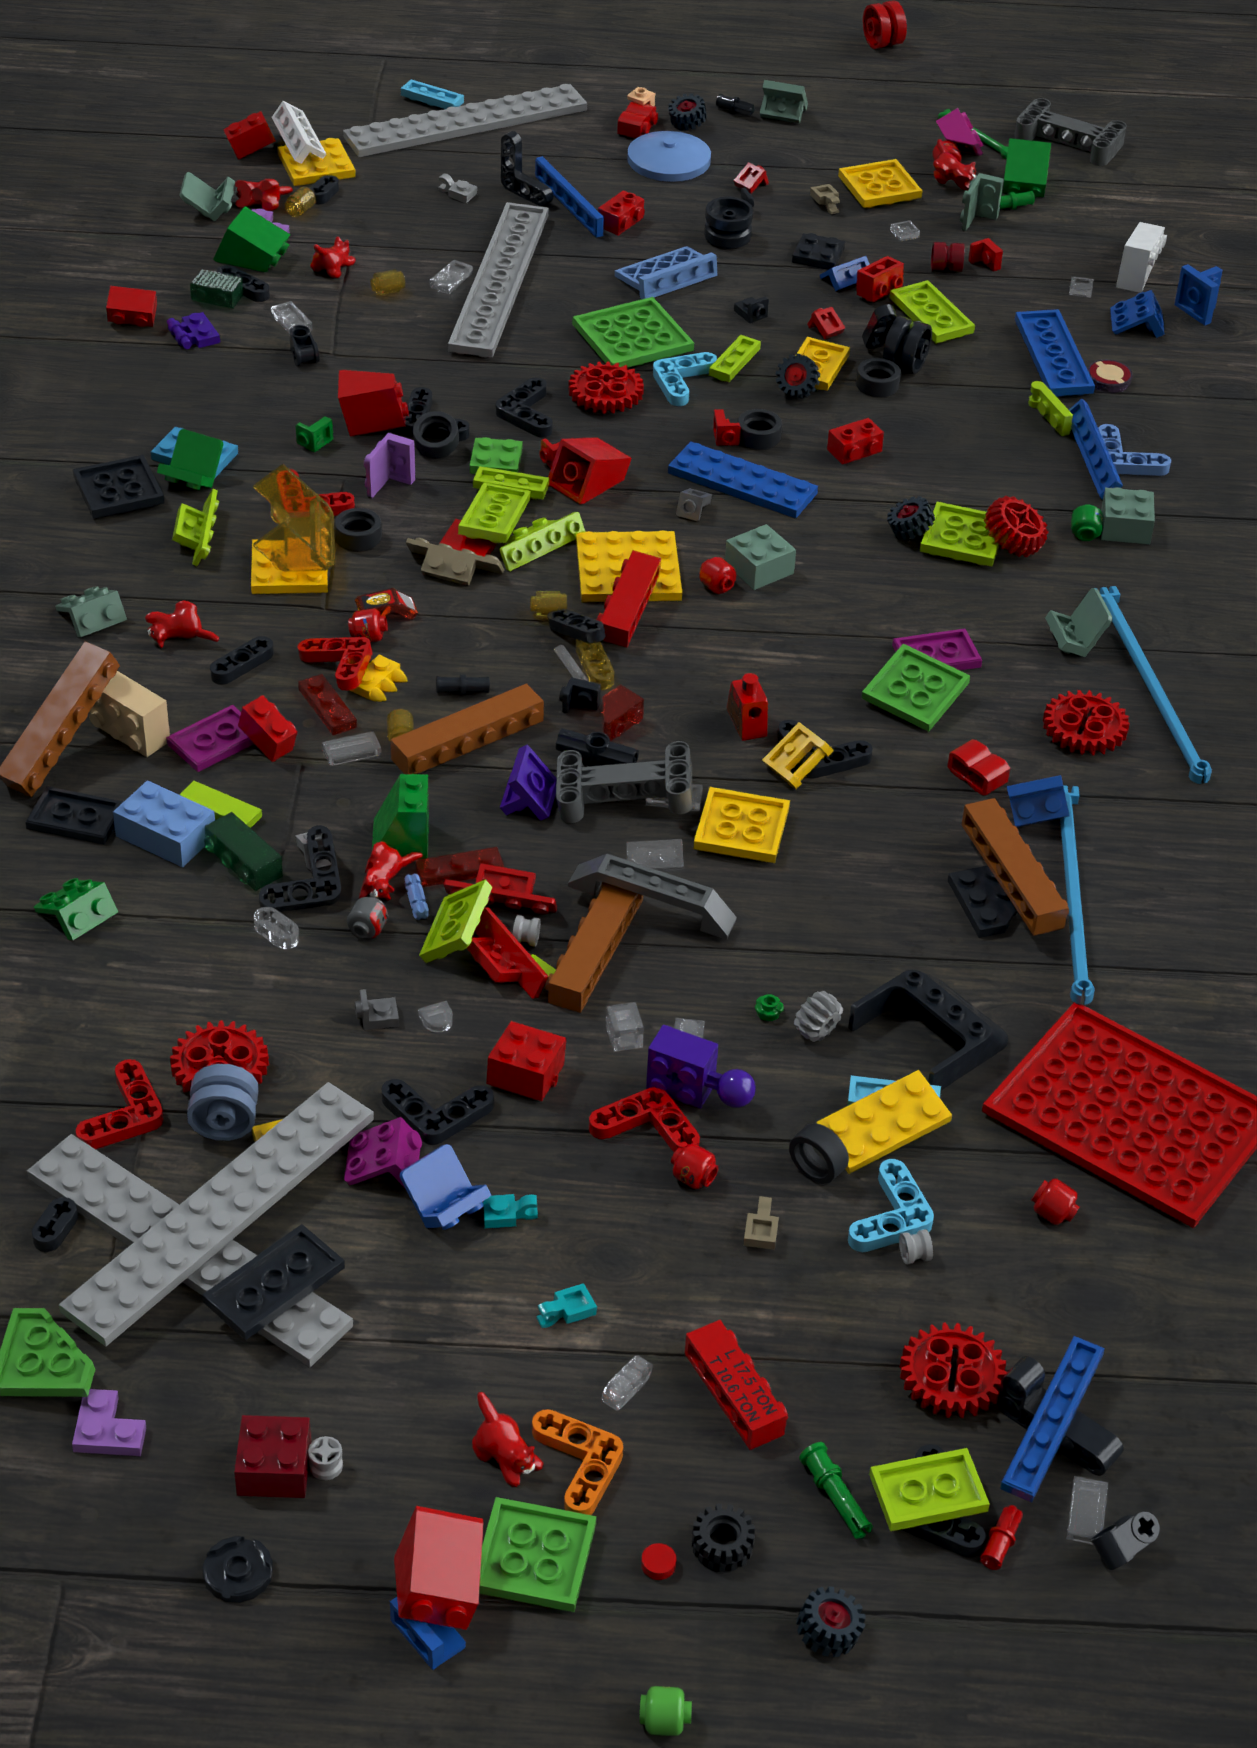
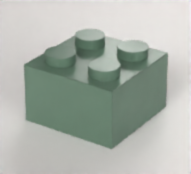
M1105 487L1101 507L1103 513L1101 540L1150 544L1155 523L1154 492Z
M767 524L726 540L725 561L735 568L736 574L752 589H758L794 574L796 549Z

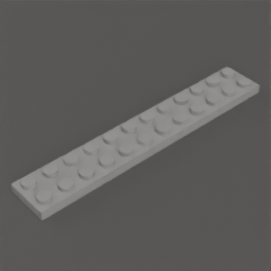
M562 84L558 87L542 88L533 92L526 91L519 95H507L504 98L487 99L484 102L468 103L464 106L448 107L439 111L432 110L425 114H412L405 118H393L385 122L353 126L350 129L343 130V136L357 156L363 157L586 111L587 102L571 84Z
M506 202L448 342L449 352L493 357L548 218L549 208Z
M326 1083L59 1304L60 1313L104 1346L109 1345L374 1120V1112L331 1083Z
M70 1134L27 1170L29 1180L56 1198L66 1197L74 1200L77 1212L128 1246L179 1205L73 1134ZM232 1239L186 1278L183 1283L202 1295L257 1255ZM312 1292L257 1333L308 1367H311L353 1327V1318Z

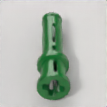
M816 1442L808 1446L799 1456L802 1465L808 1466L812 1472L815 1485L826 1491L851 1530L854 1538L859 1539L866 1536L862 1529L865 1528L870 1533L873 1525L868 1521L842 1481L841 1468L839 1465L833 1464L827 1454L828 1448L823 1442Z

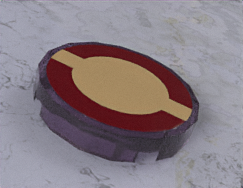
M1115 360L1095 361L1087 368L1097 390L1105 388L1109 389L1108 392H1120L1129 388L1133 378L1131 369Z

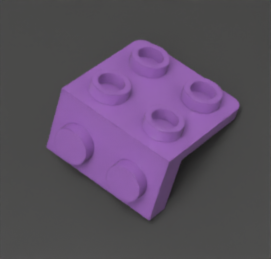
M388 433L377 443L375 449L365 457V487L367 488L368 497L373 498L389 478L410 485L415 481L414 440Z

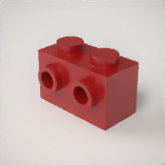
M261 111L253 113L246 119L232 123L223 129L238 160L276 142Z
M623 190L600 206L598 212L604 217L603 229L619 236L640 221L645 214L644 199L636 196L634 193Z
M886 256L858 270L856 295L865 298L867 301L875 302L890 294V290L903 287L904 263Z
M110 286L106 306L108 322L153 327L157 308L156 291Z
M869 418L829 430L827 450L843 465L882 452L884 432Z
M262 695L242 707L238 727L271 762L276 761L293 750L298 731L292 722L287 721L280 714L275 704L269 702Z

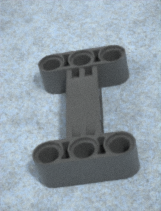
M1044 98L1033 100L1016 120L1014 139L1032 141L1038 136L1091 152L1090 162L1096 166L1107 165L1122 148L1127 127L1126 123L1113 120L1104 128L1050 112L1051 102Z
M676 741L668 744L665 749V760L583 767L581 754L574 750L564 751L557 758L556 798L560 819L563 822L575 823L580 821L584 816V804L667 797L669 810L674 814H685L693 807L692 763L690 748L685 742Z

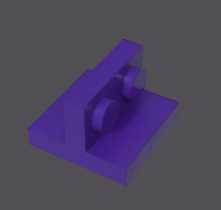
M528 744L518 750L500 809L505 815H508L515 811H522L528 806L541 821L550 816L556 796L557 778Z

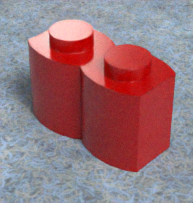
M630 102L626 111H623L618 119L617 134L638 138L649 133L650 128L656 125L658 121L656 106Z
M972 739L949 753L947 765L949 770L959 779L967 781L970 787L981 795L986 796L1008 782L1010 773L1008 763L1001 757L991 754L987 746L977 740Z

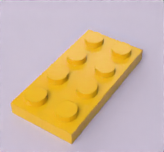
M917 1070L817 1121V1124L826 1126L842 1140L849 1156L848 1166L845 1170L850 1174L951 1121L952 1114L922 1073Z

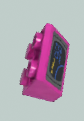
M956 108L936 121L945 139L957 144L960 152L978 156L983 154L980 148L983 146V143L976 130L971 131L973 126L965 112L960 113L959 109Z

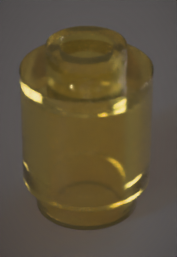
M307 187L299 188L287 198L285 202L286 211L291 216H301L316 203L313 191Z
M389 270L374 273L373 278L370 280L371 288L377 295L400 292V289L405 288V278L402 271Z
M536 591L535 596L530 597V611H535V616L547 617L551 611L561 610V608L567 609V595L560 594V591Z
M396 709L388 714L387 734L390 742L391 739L414 730L413 715L409 711Z

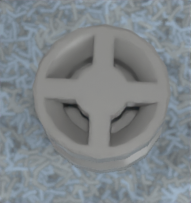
M517 915L513 936L519 943L527 942L530 946L536 947L540 934V919L533 918L532 920H527L524 916Z
M926 1229L919 1230L917 1234L912 1235L908 1232L900 1234L899 1247L905 1264H913L917 1259H922L923 1261L932 1260L933 1246L929 1232Z
M328 1436L313 1440L308 1449L311 1474L320 1480H331L337 1477L343 1468L341 1444L335 1438Z

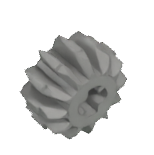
M817 991L801 1005V1009L796 1013L794 1025L806 1039H810L812 1042L821 1041L826 1035H830L833 1028H836L837 1022L841 1020L843 1008L833 995L825 991Z

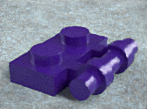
M203 312L192 313L189 316L182 317V323L174 318L167 320L168 330L172 335L176 336L177 343L185 349H189L192 344L202 348L220 343V335Z

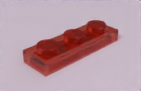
M323 674L298 682L299 691L332 735L357 728V719Z
M493 847L416 860V871L420 877L422 887L444 884L445 879L462 881L477 878L480 863L504 867L498 848Z

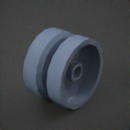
M214 1064L202 1068L195 1074L191 1082L190 1100L187 1110L188 1123L194 1131L210 1139L230 1141L242 1138L251 1131L255 1124L259 1092L258 1082L251 1073L231 1064Z

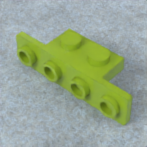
M212 489L204 503L203 511L182 503L177 512L172 540L182 546L195 550L192 562L195 566H198L201 559L205 560L211 548L207 544H209L214 531L211 528L215 523L216 515L214 513L219 504V501L216 500L218 490Z
M573 512L559 520L540 518L533 521V526L529 528L521 527L514 530V535L510 536L506 542L507 545L500 548L506 570L512 571L575 540L576 534L585 532L579 512Z

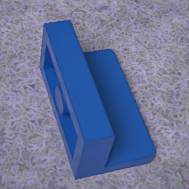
M867 256L833 267L820 274V278L830 277L835 291L857 284V271L870 264Z
M397 1597L390 1601L392 1623L432 1670L466 1647L465 1640L455 1628L399 1618Z

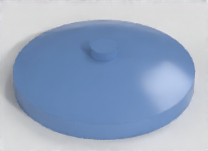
M657 131L644 134L630 143L628 147V163L634 171L650 179L671 182L684 181L698 177L707 171L711 163V151L704 141L693 135L676 131Z

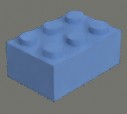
M148 780L113 811L116 837L180 867H184L216 836L215 813L213 810Z

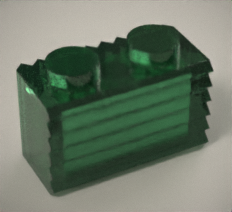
M201 269L190 283L191 300L234 309V306L243 297L242 278Z

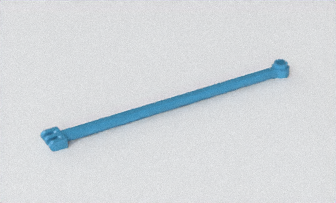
M1110 586L1109 591L1106 587L1100 588V594L1112 615V622L1190 767V780L1201 784L1202 777L1204 776V783H1207L1212 772L1210 764L1205 760H1201L1124 618L1117 604L1120 600V593L1117 587Z
M1064 786L1070 816L1060 818L1074 974L1070 998L1073 1002L1080 1004L1082 991H1084V1005L1092 1002L1095 988L1092 982L1088 980L1072 804H1078L1079 787L1072 786L1071 793H1068V786Z

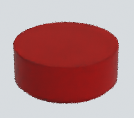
M661 1543L648 1546L642 1553L641 1567L643 1572L649 1578L655 1580L669 1578L676 1568V1554L674 1550L668 1545Z

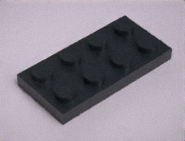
M301 1224L202 1294L203 1303L246 1341L345 1269V1260Z

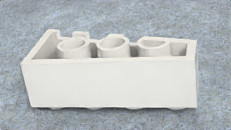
M1139 222L1124 246L1116 288L1139 293L1143 291L1154 262L1165 246L1167 235H1164L1165 227Z

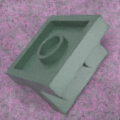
M764 80L762 87L764 97L760 109V117L800 123L802 113L807 110L808 106L804 86Z

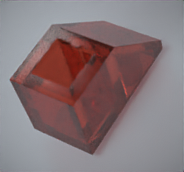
M621 684L603 696L602 727L603 733L609 737L610 741L621 736L626 730L643 719L644 699Z

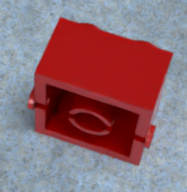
M511 1021L488 1056L486 1084L543 1101L550 1087L557 1085L558 1074L564 1066L566 1038Z

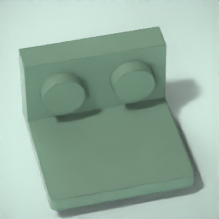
M979 173L976 179L971 181L969 190L964 192L962 203L965 204V208L960 216V222H963V231H967L976 215L994 220L998 218L1003 178Z

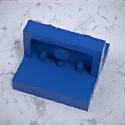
M1189 264L1182 266L1174 305L1204 326L1210 324L1217 303L1223 270L1215 266L1199 272Z
M1061 775L1007 786L1016 827L1070 817Z

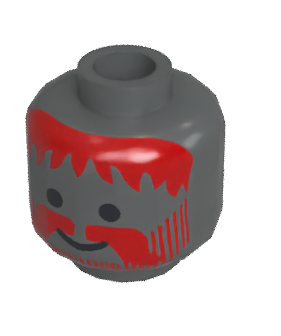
M363 897L355 902L347 916L346 922L348 928L356 937L372 939L381 933L389 915L381 900L375 897Z

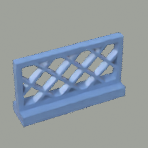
M688 246L615 270V277L638 289L641 299L657 297L718 276L717 255L712 252L702 255Z

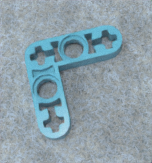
M703 352L655 361L653 364V376L668 402L674 406L686 405L689 402V388L683 378L708 374L709 368L717 360V356L713 353Z
M887 1159L883 1161L878 1175L879 1184L895 1210L858 1220L852 1223L849 1228V1246L858 1252H868L899 1243L901 1233L908 1232L912 1235L917 1234L919 1230L926 1229L930 1232L932 1229L933 1211L909 1170L899 1160ZM909 1193L914 1199L904 1201L898 1197V1194ZM894 1224L899 1230L888 1232L883 1228V1225Z

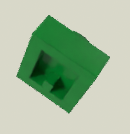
M326 416L310 427L300 422L295 425L297 444L313 452H316L333 440L332 419Z

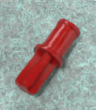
M1010 1505L1005 1507L996 1527L991 1528L989 1531L990 1540L980 1558L981 1563L989 1569L999 1570L1002 1567V1562L1009 1547L1015 1544L1016 1539L1014 1535L1023 1517L1022 1511L1018 1510L1016 1506Z

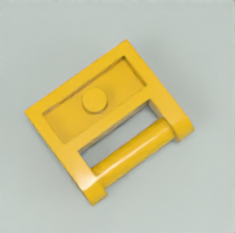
M798 722L762 761L791 787L797 789L802 784L801 780L825 756L828 757L833 752V749L824 740ZM815 746L817 750L792 774L790 771Z

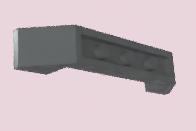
M604 854L579 864L568 882V887L591 895H595L601 882H605L701 914L703 916L700 931L726 940L737 918L713 888L610 854Z

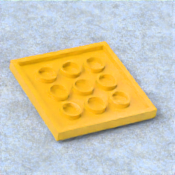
M588 531L576 534L581 602H605L607 596L613 594L614 591L612 589L615 578L621 576L622 563L624 559H629L632 550L661 558L660 576L648 601H682V587L674 531Z

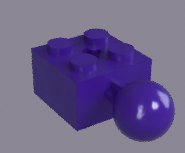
M664 1024L648 1048L646 1089L652 1087L665 1090L671 1098L684 1104L701 1109L710 1092L714 1089L717 1090L720 1100L725 1105L732 1108H740L751 1102L755 1095L756 1086L751 1075L744 1070L732 1069L723 1075L716 1072L717 1043Z

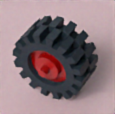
M791 354L789 355L790 358H783L784 363L778 364L777 367L780 369L775 373L778 376L776 378V382L779 384L778 387L791 397L803 398L804 395L808 397L810 395L809 392H814L816 390L814 388L815 385L819 386L820 383L818 381V378H820L818 366L813 360L801 354H796V356Z

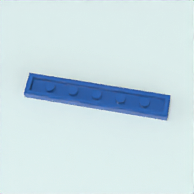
M543 156L536 158L535 177L540 182L549 186L553 195L596 238L603 236L604 217Z
M1080 399L1069 409L1073 414L1071 430L1100 498L1103 499L1105 487L1121 488L1123 484L1088 403Z
M1076 1336L1073 1337L1001 1482V1490L1031 1503L1033 1502L1103 1357L1105 1348Z

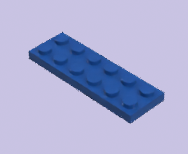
M1059 309L1016 312L1015 322L1043 383L1056 397L1093 394L1095 385Z
M690 442L668 465V473L793 518H797L818 493V486L805 480L788 476L785 473L768 469L762 465L745 461L742 458H737L694 442Z

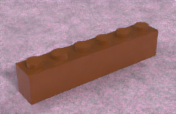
M86 641L83 643L0 766V779L6 786L30 797L41 787L43 780L57 763L59 756L67 744L71 742L81 723L86 720L95 702L100 699L104 689L116 675L120 664L111 652Z
M526 683L391 739V760L404 774L421 773L542 722L544 719V701Z
M995 798L966 804L964 806L962 827L1033 936L1063 929L1066 917L1069 914L1068 904L1057 892L1054 882L1049 880L1045 874L1041 863L1037 862L1032 855L1029 845L1025 844L1020 837L1017 827L1013 826L1008 819L1005 809L1000 807Z
M605 882L601 883L597 899H592L587 917L581 918L576 936L572 935L570 937L567 952L565 955H560L555 973H550L545 985V989L549 991L548 1003L579 1013L582 1012L639 909L644 895Z

